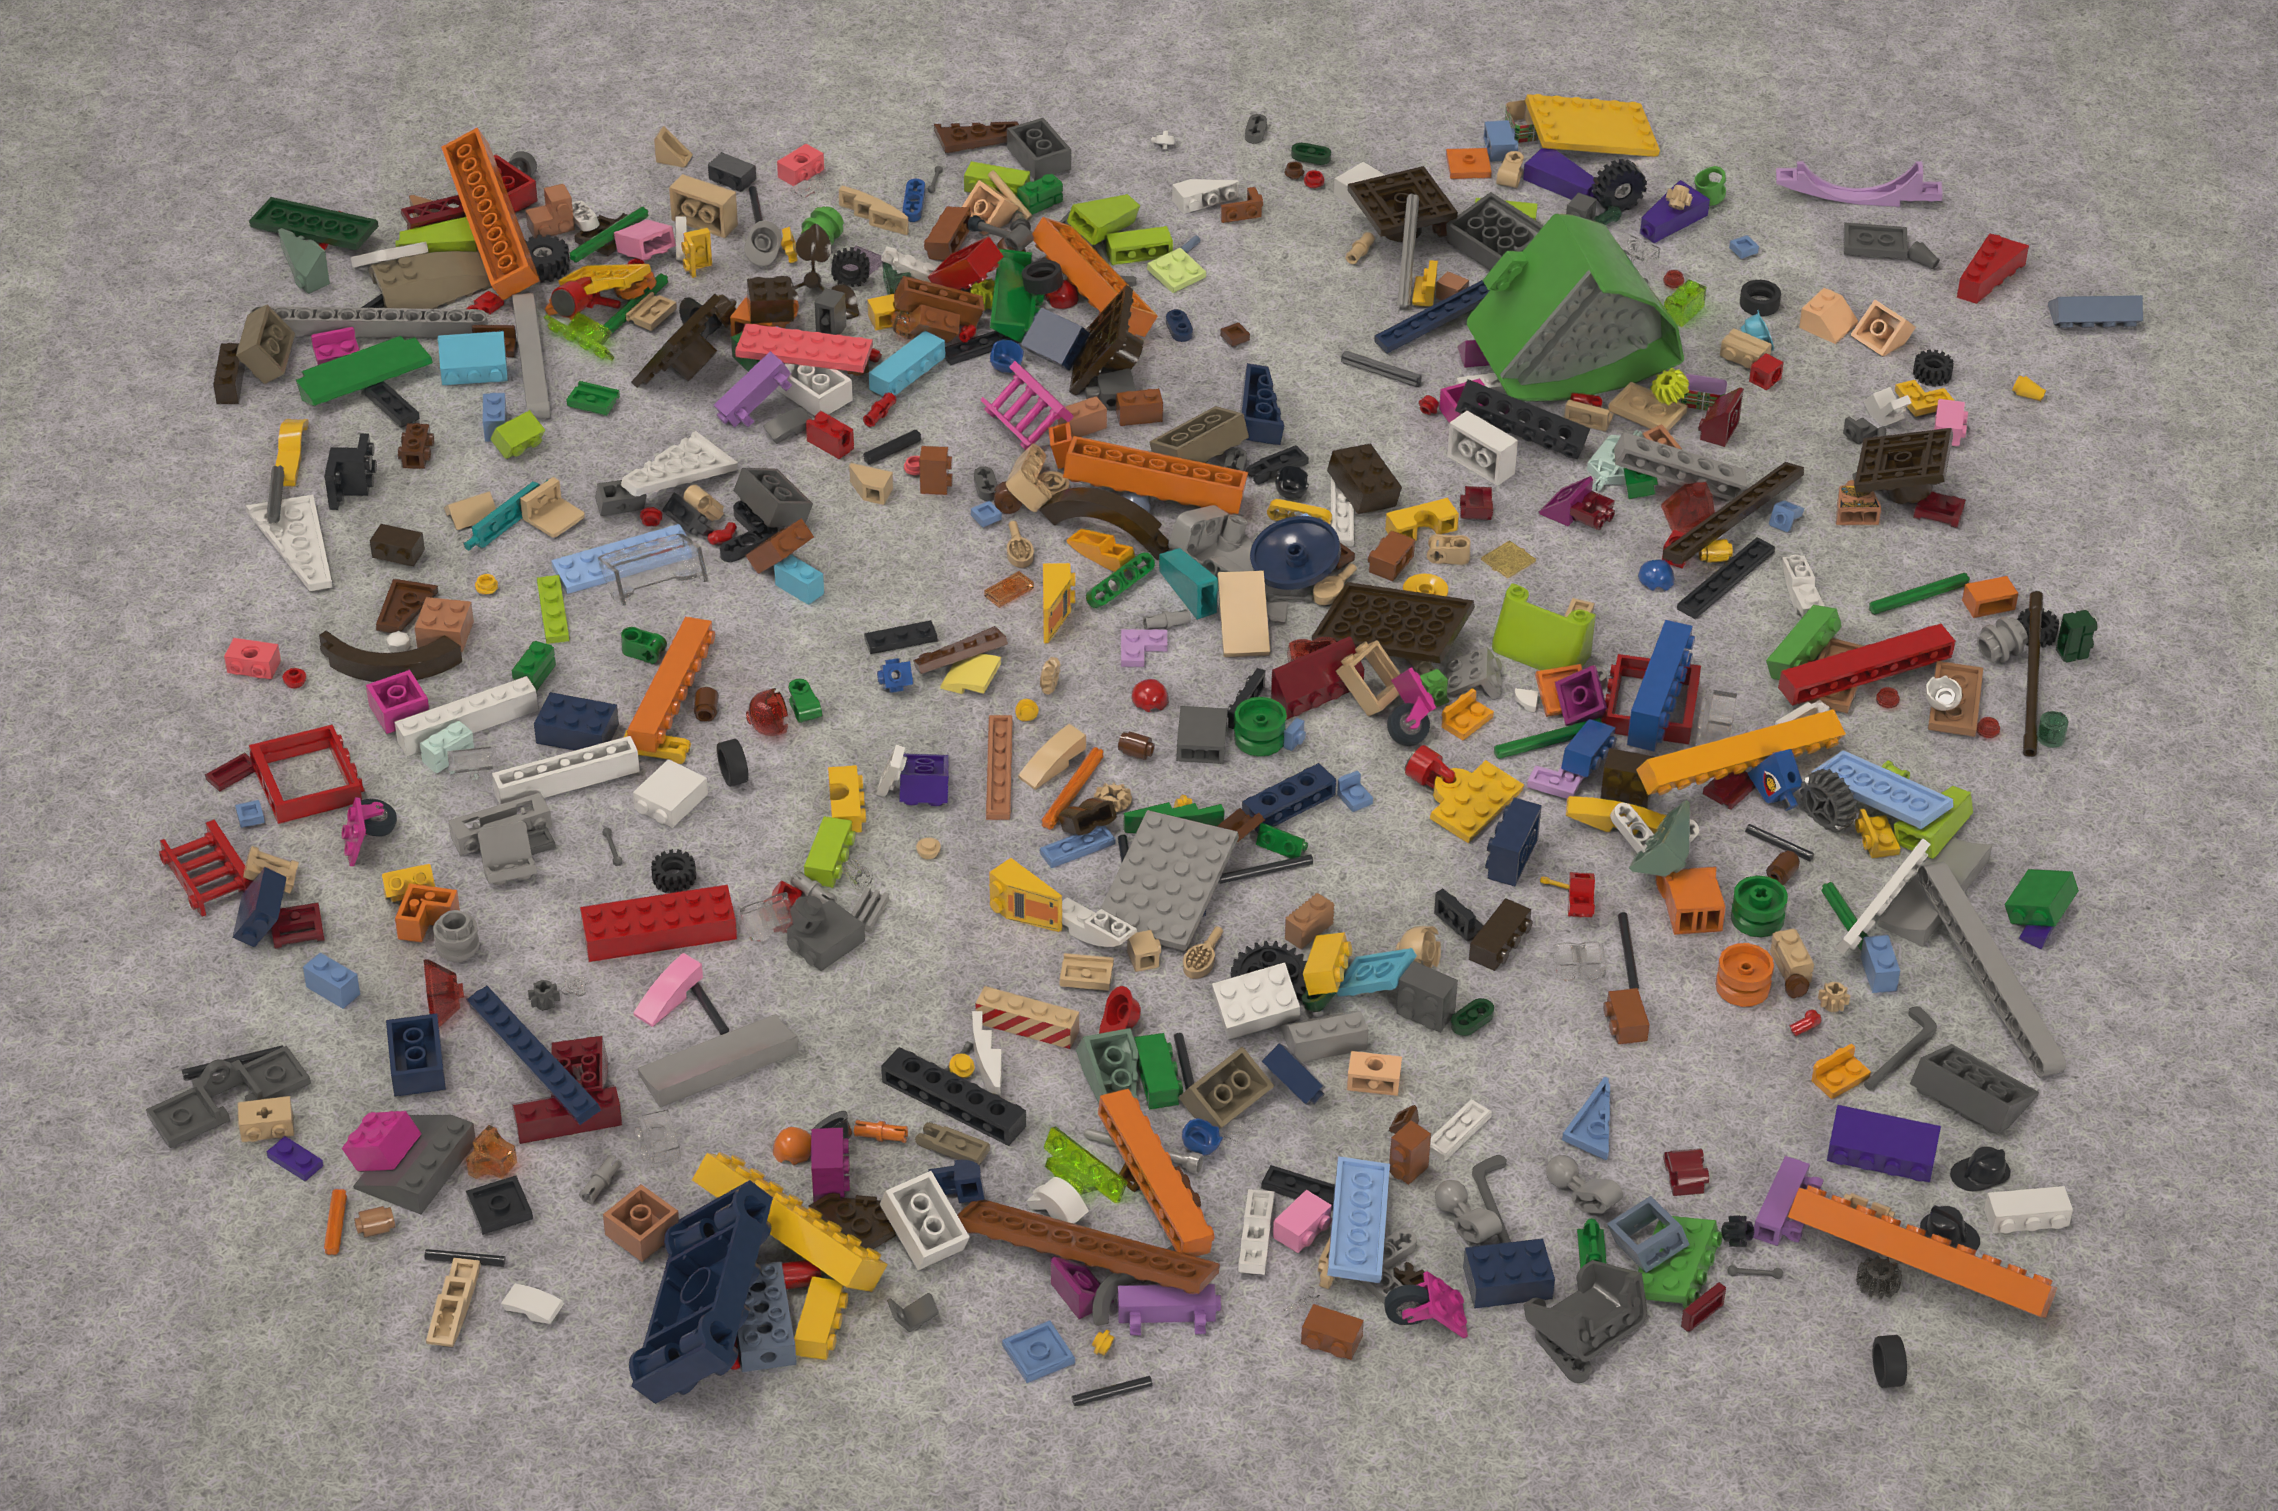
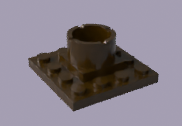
M1424 166L1348 184L1347 191L1379 236H1385L1392 241L1403 242L1406 204L1409 194L1419 196L1416 239L1421 235L1422 227L1448 222L1458 217L1457 210Z
M1125 285L1086 328L1090 335L1073 364L1069 388L1070 393L1077 395L1081 390H1085L1089 386L1091 379L1101 373L1103 367L1114 372L1132 369L1137 363L1143 350L1142 345L1144 341L1128 331L1130 327L1128 322L1132 314L1130 309L1134 301L1132 298L1133 288Z
M714 294L667 340L631 383L637 388L643 382L647 385L661 370L665 372L670 366L689 382L718 351L701 333L706 329L704 324L709 320L706 316L710 318L718 310L716 305L721 299Z
M1952 428L1864 438L1854 482L1855 492L1870 493L1875 490L1885 489L1888 491L1890 500L1898 504L1915 503L1927 498L1932 492L1933 485L1945 482L1953 439Z

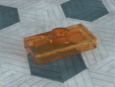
M1018 571L984 590V596L1000 608L1032 590L1034 582Z

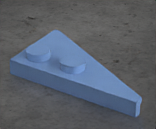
M1604 1077L1562 1136L1563 1141L1604 1160H1607L1609 1155V1078Z

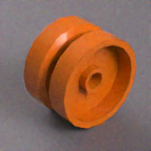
M1737 943L1728 946L1721 952L1715 982L1718 994L1730 1004L1740 1007H1751L1761 1004L1768 998L1771 990V978L1774 971L1773 958L1768 951L1754 944Z

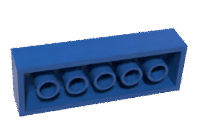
M1665 620L1631 709L1627 739L1628 746L1655 752L1657 744H1662L1665 734L1663 728H1668L1671 717L1669 712H1674L1676 705L1675 697H1679L1682 684L1680 681L1685 682L1687 675L1686 666L1690 667L1693 653H1690V650L1693 649L1695 636H1692L1693 626Z

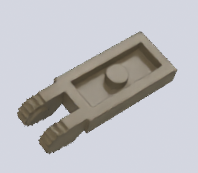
M930 1122L925 1123L923 1126L925 1134L919 1133L915 1137V1142L925 1149H932L957 1160H970L976 1162L979 1166L990 1151V1144L988 1142L947 1126L942 1127Z

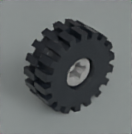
M1619 159L1618 163L1614 160L1611 161L1610 166L1604 165L1605 169L1603 171L1599 170L1597 172L1599 176L1593 179L1595 184H1592L1591 188L1593 189L1594 197L1607 212L1611 211L1613 214L1617 210L1623 212L1624 209H1632L1631 205L1634 204L1636 206L1638 204L1637 200H1642L1644 197L1642 192L1647 190L1645 187L1647 185L1646 177L1635 163L1628 159L1626 161Z
M537 235V238L532 236L529 237V241L525 240L540 283H545V280L553 282L554 278L559 280L562 278L561 274L565 276L567 270H570L569 248L563 239L559 241L557 236L551 238V235H546V237Z

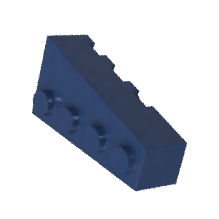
M1247 363L1240 405V413L1244 414L1249 438L1245 440L1281 445L1284 422L1281 420L1280 407L1277 406V396L1273 391V381L1269 367Z

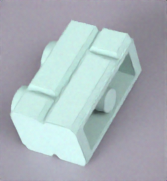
M457 721L440 732L431 735L420 743L422 762L432 771L438 773L464 758V756L474 752L472 731L463 723Z

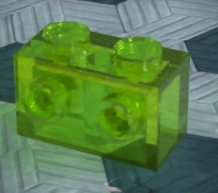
M1688 279L1671 296L1669 295L1665 299L1664 307L1678 326L1683 327L1705 306L1706 286Z

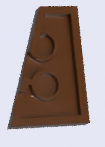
M393 578L376 622V631L387 633L402 632L421 611L426 597L434 598L438 593V586Z

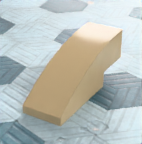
M1068 724L1036 752L1020 772L1018 778L1036 790L1068 768L1069 760L1086 749V735L1071 724Z

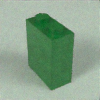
M2028 869L2004 904L2010 923L2055 927L2079 892L2073 871Z

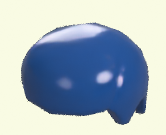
M1012 340L997 341L994 343L990 354V363L996 370L1002 373H1012L1013 371L1009 367L1014 361L1021 365L1024 354L1023 349Z
M1665 560L1647 561L1640 567L1638 579L1641 584L1647 586L1652 591L1657 587H1661L1666 591L1674 585L1673 570Z
M1200 1118L1190 1120L1182 1130L1184 1146L1190 1153L1193 1151L1203 1154V1156L1213 1153L1223 1139L1219 1135L1218 1126H1212L1208 1121Z

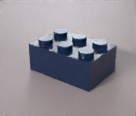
M550 692L534 722L536 744L576 751L609 742L619 726L617 704Z
M1514 797L1511 805L1505 807L1502 817L1503 821H1498L1495 837H1490L1487 845V851L1490 852L1485 864V868L1488 869L1487 879L1516 886L1539 838L1542 805Z
M437 1013L386 1020L394 1097L446 1090Z
M1543 1238L1465 1248L1463 1270L1474 1309L1525 1303L1535 1297L1543 1300L1553 1299L1555 1277Z

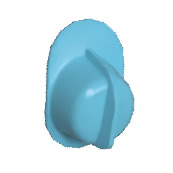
M1757 310L1758 313L1745 320V324L1741 326V331L1771 343V351H1774L1769 330Z

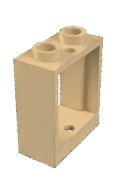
M1377 640L1370 644L1364 642L1355 649L1357 653L1344 658L1341 661L1343 665L1336 670L1367 716L1382 711L1399 695L1391 680L1399 676L1400 672ZM1364 657H1366L1386 686L1376 697L1354 667Z

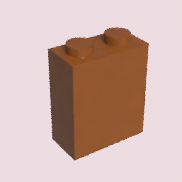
M801 518L774 534L745 556L759 574L789 556L814 538V536Z

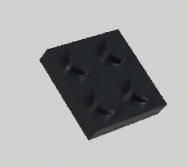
M517 1176L466 1191L467 1200L482 1235L533 1219L532 1210Z

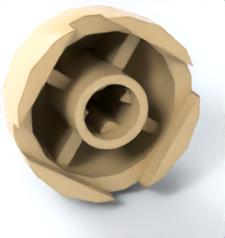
M1433 926L1413 927L1404 933L1400 942L1397 943L1396 950L1412 948L1417 955L1414 961L1420 964L1423 961V965L1429 968L1432 965L1438 967L1441 956V943L1435 939V935H1439L1438 930Z

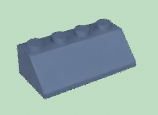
M2143 295L2057 297L2048 302L2053 324L2060 325V328H2073V324H2081V328L2095 327L2094 324H2102L2103 328L2116 327V324H2124V327H2136L2137 323L2143 321Z

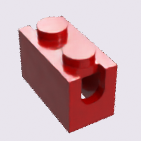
M822 411L815 415L814 420L808 419L806 421L807 442L837 459H841L854 449L853 428Z

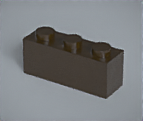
M221 343L213 383L216 404H239L245 364L241 363L236 356L239 343Z
M1505 898L1471 941L1469 960L1493 971H1496L1500 964H1505L1512 948L1516 949L1524 933L1528 934L1533 924L1531 920L1532 909Z

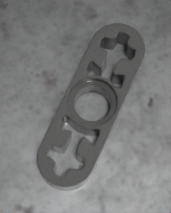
M1536 1329L1535 1338L1564 1375L1574 1383L1586 1382L1590 1377V1362L1574 1359L1569 1354H1558L1556 1349L1560 1347Z

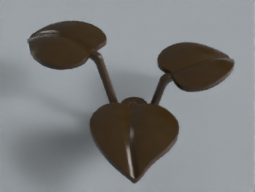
M813 224L803 232L796 242L798 256L805 261L811 260L812 269L811 272L805 275L804 282L793 286L792 279L790 278L793 298L797 301L799 300V295L795 290L805 285L810 289L819 287L822 292L825 289L821 284V275L816 272L815 261L825 262L828 260L831 254V242L827 233L818 224ZM844 284L833 286L832 290L845 293L846 320L857 317L859 309L855 292Z

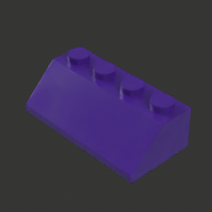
M1837 1105L1827 1161L1838 1165H1848L1863 1170H1871L1891 1176H1900L1930 1183L1941 1126Z

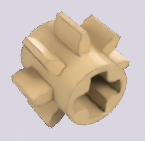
M1675 185L1673 190L1668 189L1666 198L1667 201H1670L1669 206L1677 210H1683L1685 205L1690 206L1693 198L1692 194H1689L1690 189L1681 185Z
M1839 982L1825 983L1824 990L1819 989L1818 999L1821 1000L1820 1007H1824L1830 1012L1844 1011V1005H1849L1850 995L1847 994L1848 988Z

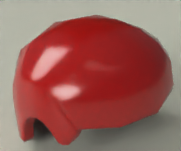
M1064 280L1063 285L1058 290L1046 294V300L1050 301L1051 306L1056 309L1071 308L1079 300L1078 291L1075 285Z
M1156 679L1143 680L1132 689L1131 699L1133 704L1146 712H1150L1152 708H1158L1161 711L1169 703V696L1165 686Z

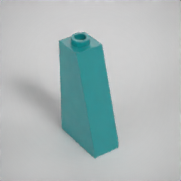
M1181 548L1159 554L1160 573L1196 620L1216 614L1218 598L1217 577Z

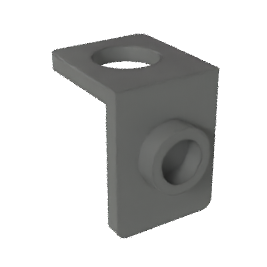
M930 1293L925 1294L904 1309L891 1298L887 1300L894 1320L908 1332H912L939 1314L934 1298Z

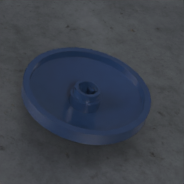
M1294 516L1279 520L1265 528L1252 544L1250 560L1253 571H1264V582L1266 585L1282 590H1296L1312 586L1326 578L1339 562L1341 545L1335 529L1324 520L1310 516Z

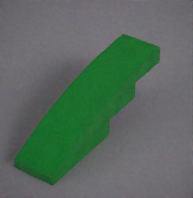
M1167 802L1125 812L1123 830L1125 833L1136 834L1147 810L1217 827L1224 821L1225 810L1222 804L1198 809L1196 803L1172 808L1170 803Z

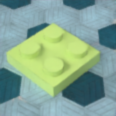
M1181 248L1147 263V270L1172 293L1206 278V271Z

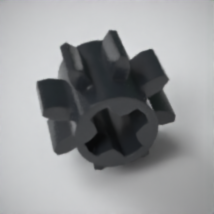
M1728 1216L1729 1222L1722 1224V1238L1724 1241L1729 1242V1247H1747V1241H1751L1754 1237L1752 1222L1746 1221L1747 1216Z

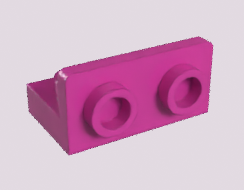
M353 327L311 335L313 352L318 365L359 351Z

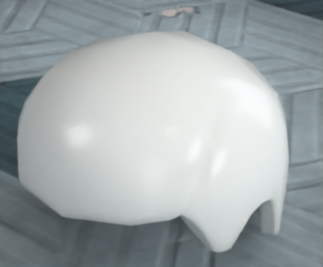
M1946 675L1941 678L1932 677L1926 684V699L1930 706L1936 710H1951L1960 703L1962 688L1957 681L1948 678Z

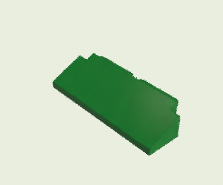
M999 249L1004 257L998 262L999 266L996 268L990 328L1022 343L1024 334L1029 330L1035 314L1040 310V307H1035V305L1040 306L1043 304L1044 295L1030 294L1025 291L1021 273L1027 265L1031 264L1032 252Z
M402 336L303 370V377L296 379L302 401L316 406L432 364L433 361L432 357L415 337L404 340Z

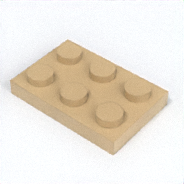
M1630 382L1609 403L1608 410L1649 429L1662 424L1669 431L1687 413V405L1677 402V404L1672 402L1669 406L1665 403L1661 404L1652 393V390Z

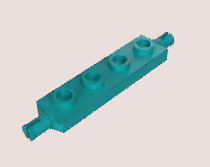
M532 481L471 527L473 535L463 543L465 549L470 551L474 546L484 548L521 520L523 517L520 498L539 487L540 484Z

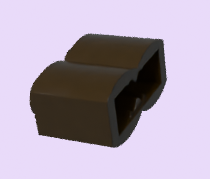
M1096 797L1083 801L1079 807L1072 806L1066 808L1058 815L1062 830L1076 835L1088 834L1097 826L1108 825L1117 818L1113 801Z

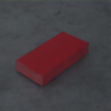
M243 753L205 774V778L220 792L254 773L253 766L256 763L251 762L250 757Z
M1718 1282L1683 1310L1681 1327L1690 1332L1724 1305L1726 1287Z

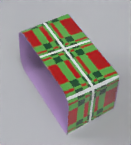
M1686 374L1685 376L1690 384L1688 386L1689 392L1684 394L1685 399L1680 398V403L1687 405V408L1707 411L1709 406H1713L1717 398L1725 395L1727 381L1719 378Z

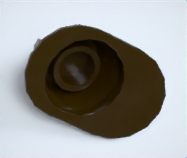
M722 294L718 296L721 300L716 305L718 310L715 314L730 331V317L736 310L735 305L737 302L734 299L729 300Z

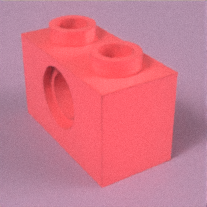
M804 144L777 161L778 178L794 187L799 186L824 170V153L808 144Z
M233 638L224 656L227 673L266 679L273 678L281 662L278 644Z

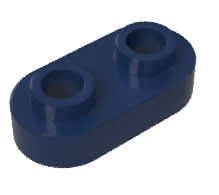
M1173 309L1166 314V325L1174 340L1186 342L1192 339L1193 327L1184 311Z

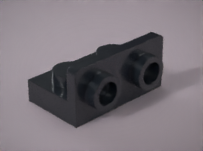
M1442 888L1436 892L1434 914L1466 941L1475 937L1484 925L1476 919L1474 913Z

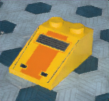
M1043 563L1044 643L1050 642L1071 613V604H1075V590H1071V586H1075V573H1071L1070 563Z
M1009 858L989 872V904L995 913H1000L1009 920L1056 932L1062 930L1061 894L1012 858Z

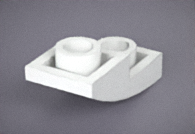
M515 1283L501 1305L506 1311L526 1314L530 1321L551 1324L564 1305V1302L539 1289Z

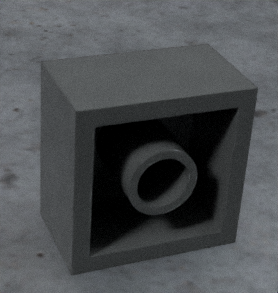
M1413 961L1399 979L1396 1014L1441 1033L1455 1013L1458 980Z

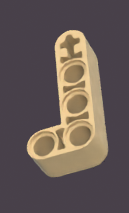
M1032 444L1017 458L1006 481L1008 490L1033 512H1037L1052 497L1050 490L1037 478L1046 460V454L1036 444Z

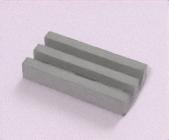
M868 887L865 888L851 914L856 918L859 917L858 920L864 923L876 900H879L865 925V931L871 932L889 901V893L884 892L881 895L879 890L871 892V888Z

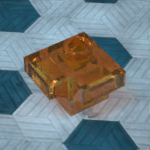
M488 1125L473 1141L474 1151L466 1158L468 1175L475 1179L483 1175H494L502 1179L517 1163L515 1145L504 1140L498 1133L497 1128Z

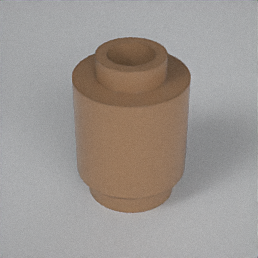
M384 1206L360 1211L358 1212L359 1217L354 1218L357 1233H363L364 1238L389 1232V1229L395 1228L391 1207L384 1208Z

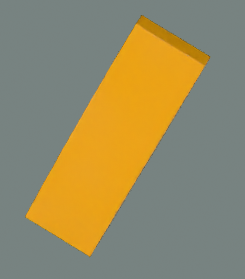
M1080 529L1067 539V544L1081 555L1111 571H1116L1135 557L1133 547L1117 544L1114 535Z

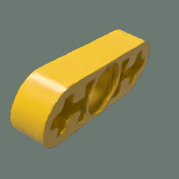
M1282 499L1272 500L1267 509L1268 517L1275 521L1296 516L1294 512L1297 511L1303 514L1307 513L1311 517L1322 518L1328 524L1332 521L1331 512L1325 508Z

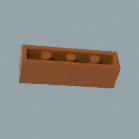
M907 276L902 277L894 293L896 309L912 313L921 304L960 314L959 325L961 326L972 324L976 327L984 312L983 296Z

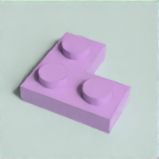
M1121 629V667H1144V651H1167V630Z
M1535 765L1528 779L1527 788L1567 799L1569 796H1575L1584 776L1563 770L1561 767L1557 772Z

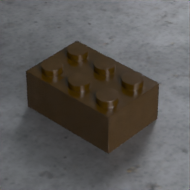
M1371 443L1332 451L1327 472L1357 514L1397 506L1402 486Z

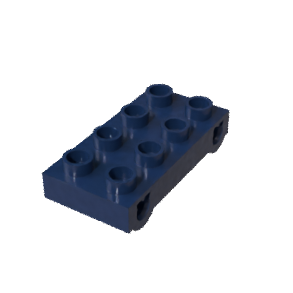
M751 1180L679 1219L678 1223L668 1228L665 1233L664 1242L669 1255L643 1347L633 1352L629 1359V1371L633 1380L631 1387L655 1404L677 1392L681 1395L689 1393L697 1385L698 1381L713 1373L718 1376L724 1375L737 1360L738 1349L734 1347L738 1329L745 1323L750 1312L749 1306L745 1304L749 1287L756 1281L761 1270V1266L756 1260L760 1246L766 1241L771 1232V1224L767 1219L773 1197Z

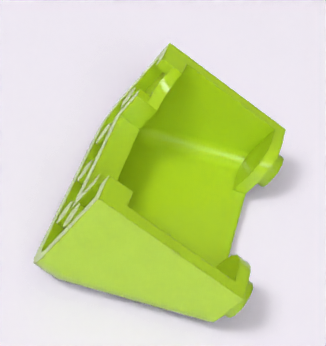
M1512 583L1505 593L1492 639V650L1499 655L1540 671L1581 664L1583 667L1592 653L1596 615L1583 609H1577L1569 613L1567 617L1528 603V590Z

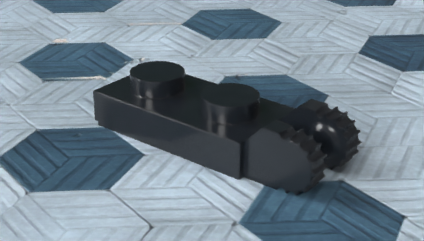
M1295 445L1261 458L1260 461L1249 465L1246 472H1248L1249 477L1253 476V481L1259 485L1267 482L1270 477H1276L1278 470L1283 466L1293 465L1301 467L1309 464V457Z

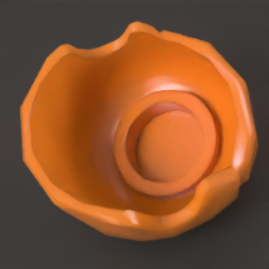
M788 1127L781 1130L773 1144V1155L780 1163L787 1160L796 1165L797 1163L807 1161L811 1156V1135L808 1131L798 1127Z

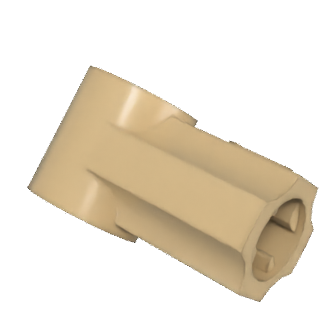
M695 484L686 489L684 500L698 512L704 514L710 521L719 520L723 516L724 506L701 487Z

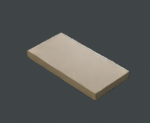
M1264 571L1218 572L1223 657L1269 656L1270 644Z

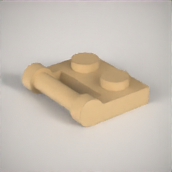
M251 846L243 877L254 881L262 869L266 867L287 877L284 892L291 893L299 862L294 860L287 861L261 852L259 848Z

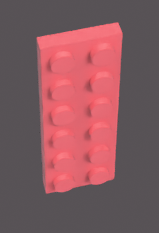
M746 324L735 353L736 357L761 360L771 351L783 363L863 373L873 347V339Z

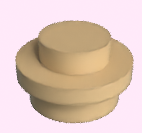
M923 838L918 841L916 850L922 858L933 859L940 852L941 845L934 838Z

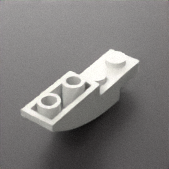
M1791 555L1790 557H1782L1785 580L1796 614H1801L1803 617L1813 605L1825 606L1815 587V576L1805 556Z
M1068 897L1062 901V924L1069 928L1071 936L1081 941L1097 946L1114 947L1121 945L1137 933V928L1102 909L1095 913Z

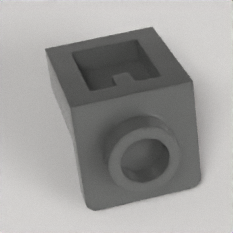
M1850 416L1845 418L1843 434L1858 445L1863 443L1864 438H1871L1877 435L1878 428L1863 417L1857 421Z

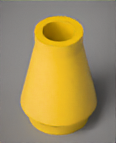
M2019 375L2012 389L2018 396L2035 399L2040 402L2046 393L2045 389L2026 375L2025 377Z

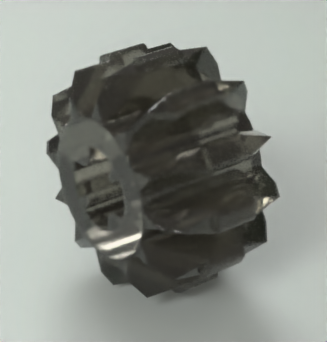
M1877 1255L1875 1259L1867 1256L1866 1260L1858 1266L1856 1282L1860 1286L1861 1293L1868 1292L1869 1299L1874 1295L1880 1301L1884 1296L1891 1299L1894 1293H1898L1902 1281V1271L1898 1269V1263H1890L1889 1257L1881 1259Z

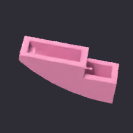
M682 953L650 987L634 1011V1016L651 1027L656 1025L687 998L686 992L703 978L702 964Z

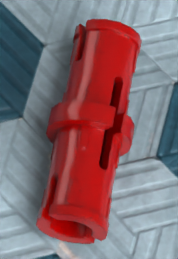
M888 392L879 401H876L871 406V410L863 417L864 424L868 427H874L881 418H884L888 414V410L897 401L895 395Z

